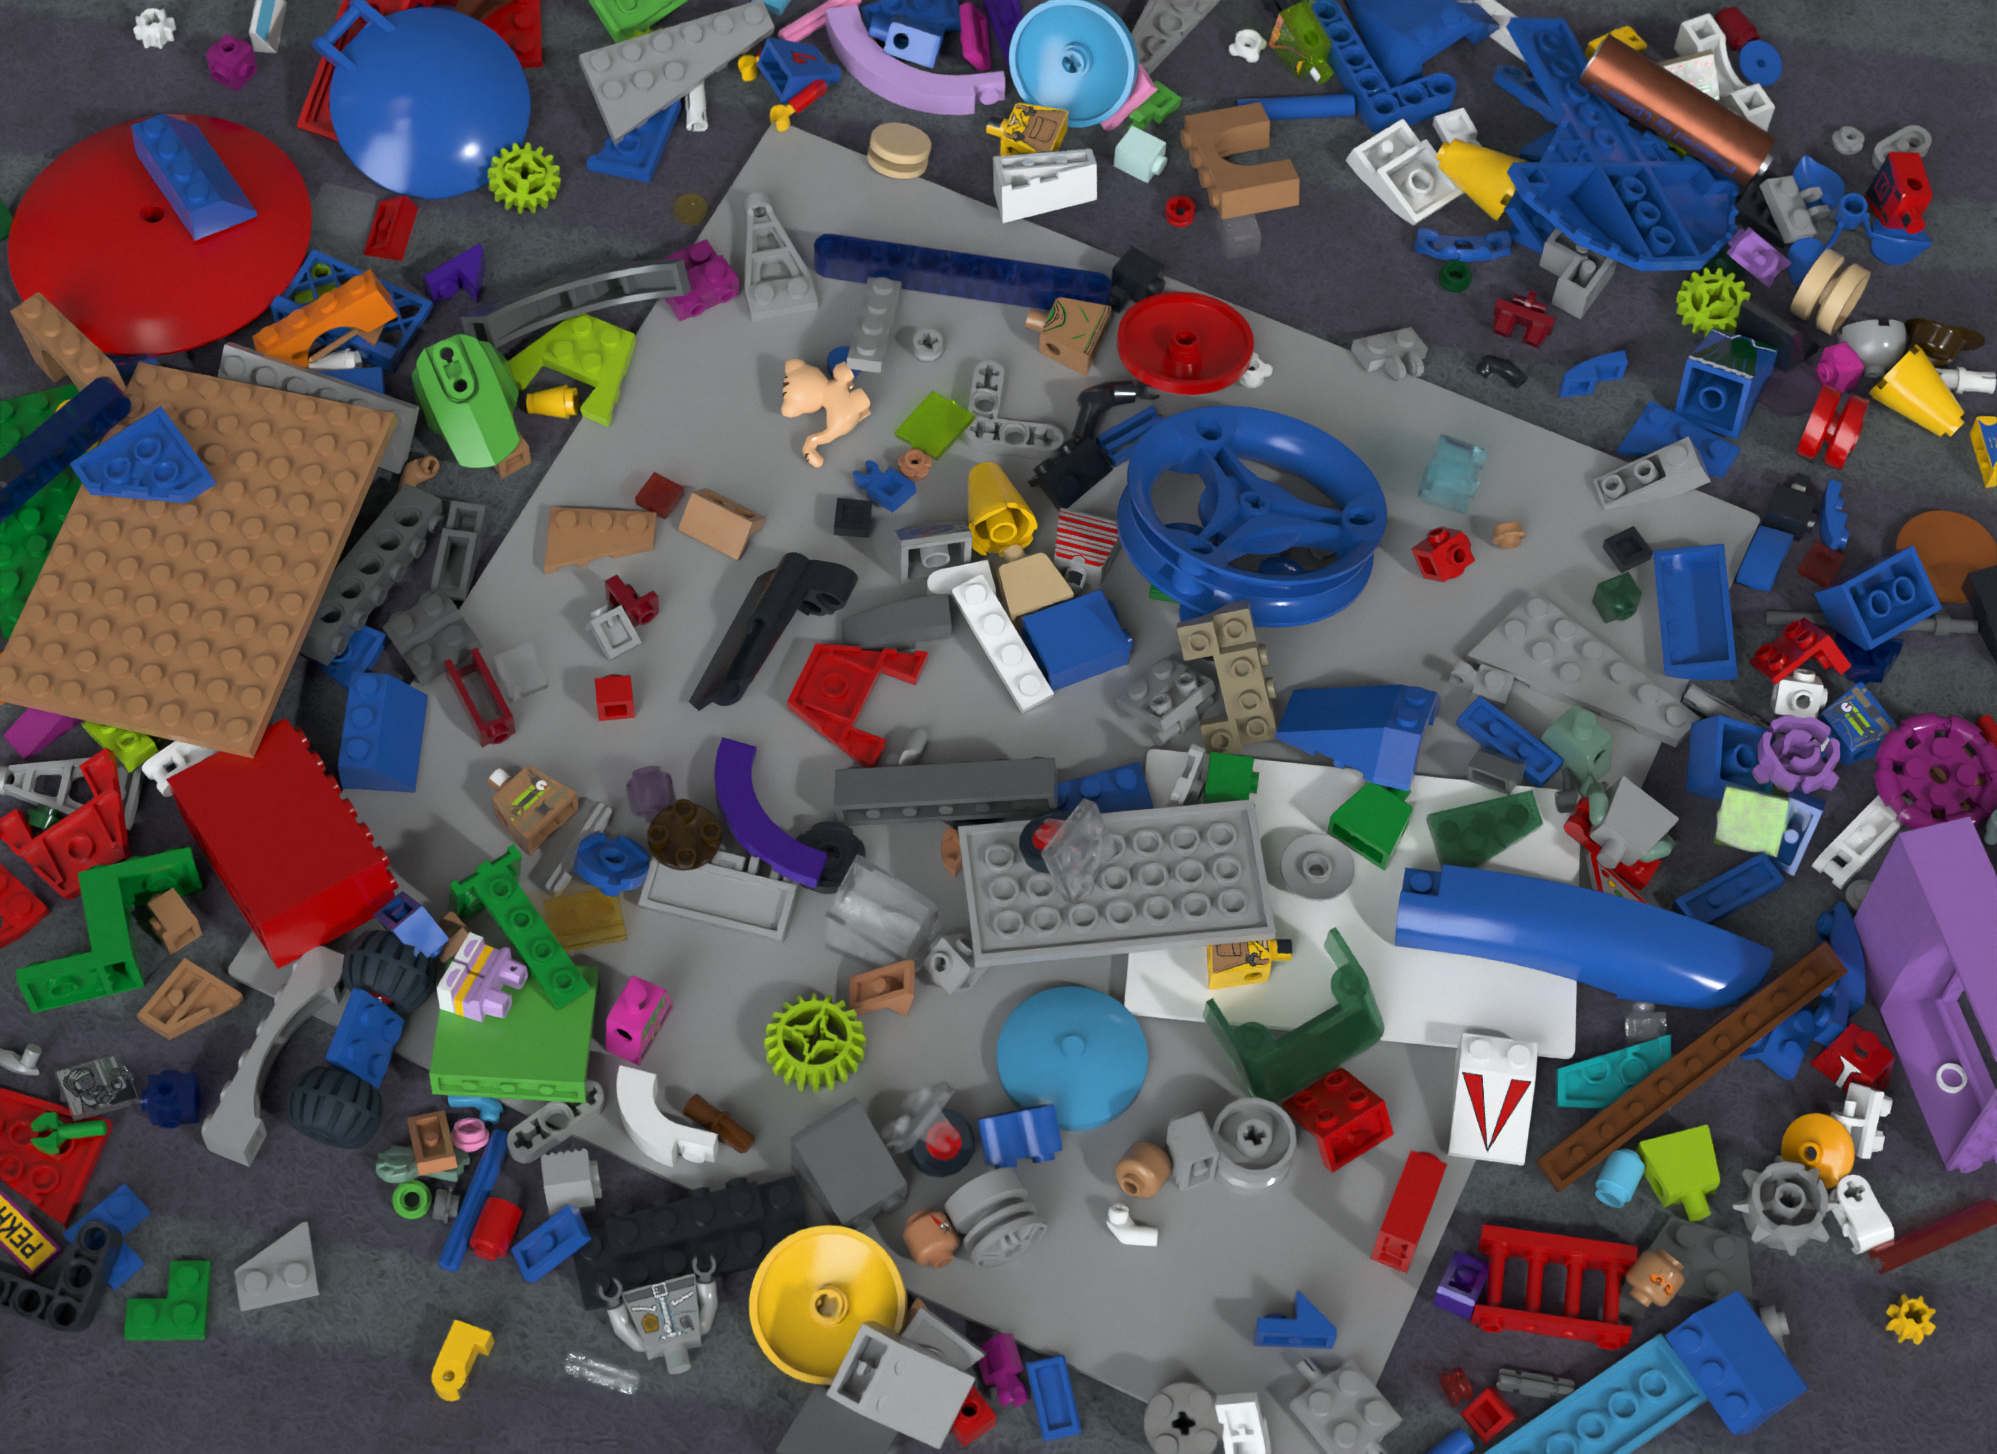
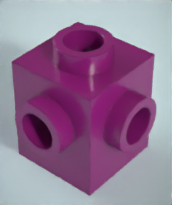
M227 33L218 43H214L206 54L211 77L218 83L224 84L236 92L258 71L253 47L243 39L238 40Z

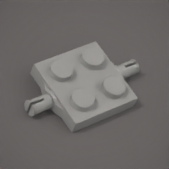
M1309 1356L1301 1360L1296 1368L1308 1380L1310 1386L1305 1392L1293 1399L1289 1407L1326 1453L1388 1454L1380 1443L1385 1435L1400 1425L1402 1418L1351 1358L1336 1370L1326 1372L1325 1374H1322Z

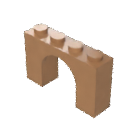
M1260 102L1185 116V129L1180 131L1182 147L1184 150L1188 149L1192 168L1198 169L1200 184L1202 188H1207L1210 205L1212 208H1217L1222 220L1299 205L1300 178L1290 159L1252 166L1236 165L1224 160V158L1233 154L1269 148L1270 120Z
M37 292L10 311L35 363L52 381L57 383L67 375L70 377L85 404L89 406L92 419L106 432L126 390L123 380L115 364L44 296Z

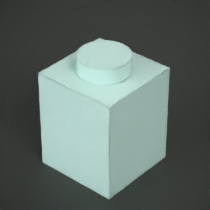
M1131 126L1115 148L1114 167L1148 183L1154 174L1159 176L1166 167L1168 160L1165 157L1166 142Z

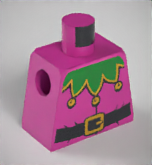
M637 976L630 977L607 1018V1052L635 1065H641L673 1009V1004L665 989ZM629 1033L632 1039H627L623 1035Z

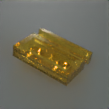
M600 890L543 900L547 925L565 952L627 940L619 896L610 897L601 893Z

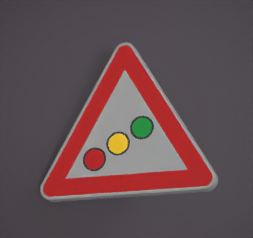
M1589 852L1586 855L1592 890L1648 904L1613 870L1602 866L1594 854Z

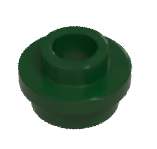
M1452 260L1440 269L1438 280L1440 285L1447 291L1454 293L1463 292L1471 285L1472 273L1466 263ZM1450 276H1458L1460 279H1453Z
M38 804L36 810L28 809L27 812L30 815L27 824L45 830L62 819L58 818L59 810Z

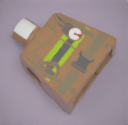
M532 766L523 768L515 777H512L503 768H499L488 780V785L497 792L492 798L496 818L529 856L579 811L576 792Z

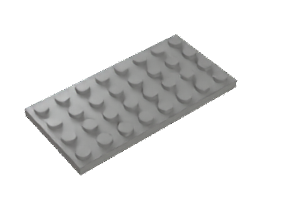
M1253 799L1076 816L1086 832L1087 847L1082 857L1073 866L1061 872L1049 874L1037 872L1029 867L1019 849L1020 835L1024 827L1031 820L958 827L975 968L1275 939L1276 929Z

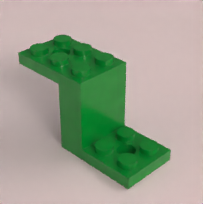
M173 847L160 854L147 857L134 856L128 858L125 862L112 865L99 864L90 867L86 871L77 872L92 952H74L62 959L49 962L35 961L29 963L24 968L15 969L17 983L31 1013L145 987L130 909L147 905V902L153 896L166 893L172 888L180 897L204 892L202 878L191 847Z

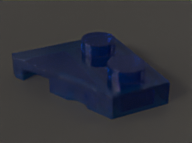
M1836 633L1834 643L1852 665V667L1844 672L1846 679L1854 683L1862 681L1863 684H1868L1869 682L1882 683L1900 656L1904 641L1903 639L1890 638L1873 649L1865 651L1842 634Z

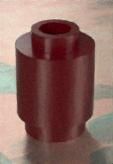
M1725 7L1715 15L1714 20L1724 33L1726 44L1733 51L1737 50L1740 53L1742 47L1748 42L1760 39L1757 27L1738 7Z

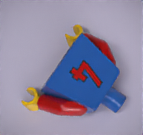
M775 38L767 39L763 50L757 52V57L743 55L738 61L739 72L741 71L744 81L756 79L758 76L757 67H759L780 101L788 103L786 107L783 105L773 106L770 111L771 123L777 121L776 127L779 132L786 131L790 127L789 116L794 112L798 114L813 102L824 98L829 84L837 83L841 76L839 65L827 63L817 47Z

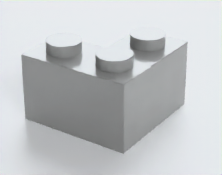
M1555 228L1545 242L1539 264L1540 267L1560 277L1557 281L1551 304L1581 320L1613 276L1617 261L1577 245L1558 228Z

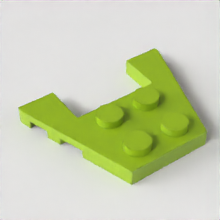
M584 313L567 318L510 359L508 363L517 387L521 391L525 390L542 366L595 387L580 407L582 416L609 427L613 419L612 411L614 405L618 403L621 394L619 389L623 376L626 377L637 341L634 333Z

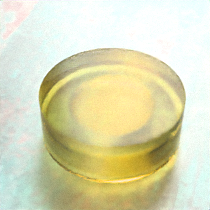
M684 194L674 203V215L682 224L697 225L704 221L707 216V203L698 194Z

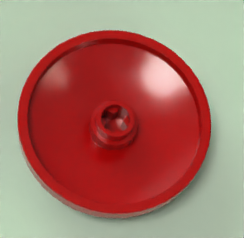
M1193 292L1156 294L1134 304L1124 314L1119 323L1117 352L1121 362L1138 380L1161 391L1181 395L1213 393L1237 382L1246 373L1252 361L1254 337L1248 322L1233 307L1211 296Z

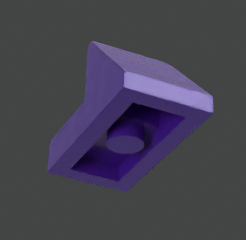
M478 243L423 276L426 295L433 303L442 298H451L460 287H463L478 304L486 268L482 245Z
M1455 1250L1438 1286L1433 1305L1470 1320L1479 1294L1488 1277L1489 1264Z

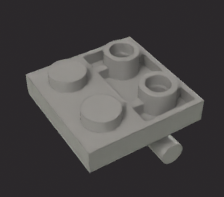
M1166 656L1114 698L1119 709L1159 729L1153 734V738L1157 744L1162 746L1177 733L1182 734L1199 720L1198 716L1214 704L1211 694L1216 691L1212 679Z

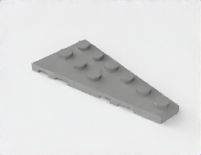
M758 0L579 54V63L614 146L622 141L624 136L633 129H639L646 124L647 120L657 112L667 109L701 85L704 79L715 71L718 73L725 68L727 63L736 56L746 53L773 34L774 25L763 0Z
M1533 590L1466 655L1465 662L1477 667L1478 664L1482 663L1515 674V679L1527 683L1532 690L1572 706L1578 705L1581 708L1584 706L1601 713L1600 717L1612 722L1616 719L1634 726L1636 732L1673 747H1677L1691 733V723L1700 721L1699 716L1536 590Z

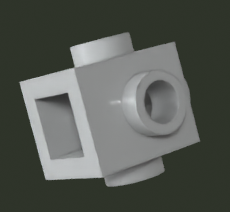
M962 933L938 937L929 946L928 951L930 953L922 962V965L929 971L933 982L944 988L950 995L971 991L989 968V966L975 968L971 938Z

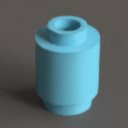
M1625 1148L1612 1152L1608 1156L1595 1183L1597 1188L1595 1192L1596 1197L1604 1204L1614 1208H1622L1625 1202H1629L1645 1171V1165L1641 1161V1157L1636 1152Z

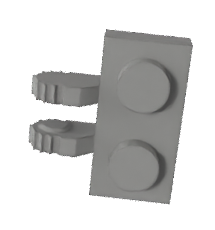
M1793 176L1766 179L1760 185L1784 243L1796 242L1803 238H1813L1817 234L1813 221L1821 220L1830 213L1828 205H1819L1807 210L1805 204L1818 200L1823 193L1819 187L1807 188L1799 192Z
M1412 327L1353 341L1351 351L1367 372L1384 368L1394 381L1403 380L1406 377V370L1410 372L1412 377H1418L1424 373L1422 359H1425L1428 348Z

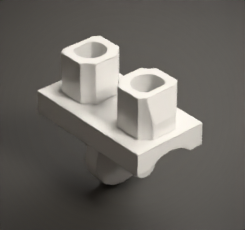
M1850 1082L1843 1112L1832 1111L1831 1116L1840 1121L1850 1133L1854 1143L1855 1155L1860 1158L1870 1159L1871 1152L1882 1151L1885 1137L1882 1131L1877 1130L1879 1116L1886 1117L1890 1114L1893 1100L1885 1096L1882 1091Z

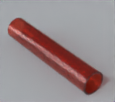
M1987 1198L1869 1250V1258L1873 1260L1879 1257L1883 1268L1878 1270V1273L1881 1275L1996 1225L1997 1202L1992 1198Z

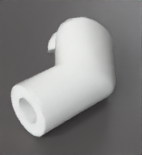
M1120 1203L1110 1206L1106 1216L1107 1227L1121 1243L1126 1245L1157 1246L1158 1227L1136 1226L1129 1217L1127 1206Z

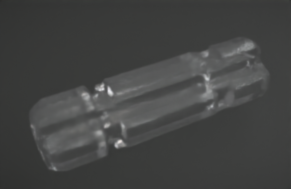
M577 1351L569 1352L564 1363L566 1373L577 1377L582 1374L585 1376V1380L614 1389L615 1386L619 1387L620 1392L628 1395H635L641 1382V1375L629 1369L621 1371L620 1366L594 1357L586 1359V1354Z

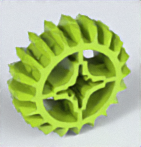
M815 992L811 994L810 1001H804L803 997L798 994L795 1006L785 1001L782 1005L783 1013L774 1011L772 1014L773 1023L766 1025L765 1033L768 1037L763 1040L764 1049L768 1051L766 1053V1061L768 1064H774L773 1073L775 1076L784 1074L786 1086L794 1081H798L797 1088L800 1092L808 1084L812 1085L813 1092L817 1094L820 1090V1085L826 1084V1087L832 1092L835 1088L834 1080L837 1079L839 1082L846 1084L848 1081L847 1072L857 1073V1062H862L865 1057V1051L862 1049L866 1046V1036L862 1034L864 1032V1025L862 1021H856L857 1013L854 1009L845 1011L846 1003L843 999L833 1005L830 994L823 1001L818 1000ZM806 1022H811L808 1025H801ZM827 1023L837 1028L846 1041L839 1040L838 1035L830 1033L827 1030ZM820 1033V1040L816 1042V1045H813L814 1041L817 1040L818 1034ZM784 1044L790 1045L792 1050L800 1052L803 1055V1062L793 1058L786 1050ZM810 1045H813L812 1051L810 1053ZM823 1060H831L823 1064H818Z

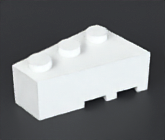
M1092 149L993 157L994 195L1003 223L1097 200V163Z

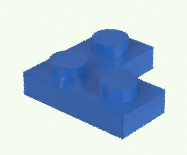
M124 1183L68 1229L63 1236L72 1246L80 1227L86 1222L93 1220L114 1224L120 1229L122 1235L125 1236L148 1217L151 1212ZM103 1229L99 1230L94 1236L93 1242L97 1250L106 1243V1233ZM124 1240L108 1281V1285L113 1291L145 1266L140 1257Z

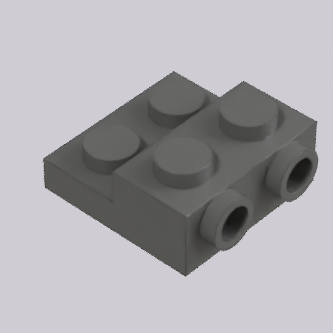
M443 588L437 592L429 591L424 593L419 598L418 604L406 612L397 611L389 617L388 623L382 626L390 641L422 686L445 672V660L451 658L453 664L456 665L471 655V649L477 647L479 650L483 647Z

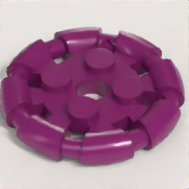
M1925 712L1902 720L1900 727L1896 730L1890 729L1876 752L1875 761L1878 763V769L1874 772V779L1885 807L1889 805L1898 815L1896 817L1898 821L1908 828L1915 830L1970 816L1975 829H1977L1980 821L1988 820L1991 817L1992 813L1997 809V749L1992 742L1988 744L1980 735L1981 729L1968 720L1956 715L1949 714L1948 717L1937 716L1936 712ZM1935 730L1945 731V737L1934 739ZM1908 738L1916 745L1912 750L1906 746L1905 740ZM1968 743L1977 752L1972 758L1962 749ZM1892 765L1902 766V775H1897L1893 772ZM1931 768L1943 770L1947 777L1946 783L1939 784L1934 782L1930 778L1929 770ZM1978 777L1985 778V786L1975 785ZM1904 793L1913 802L1910 806L1901 797ZM1964 801L1972 808L1969 812L1960 807ZM1931 809L1942 810L1941 819L1932 818Z

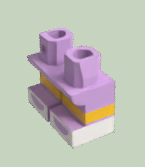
M469 932L454 958L455 962L452 961L437 986L440 1009L479 1022H483L487 1014L505 1018L510 1010L512 997L511 994L503 992L501 989L504 985L518 990L522 989L528 978L527 966L511 959L510 948L503 947L501 950L484 944L483 937Z

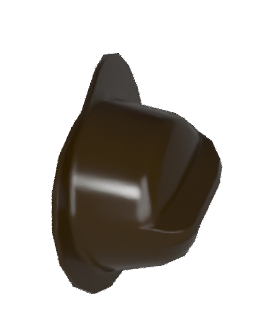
M1912 318L1904 323L1906 332L1910 335L1907 353L1917 344L1923 349L1934 367L1946 366L1956 359L1960 351L1975 350L1985 344V337L1972 329L1941 324L1924 318Z

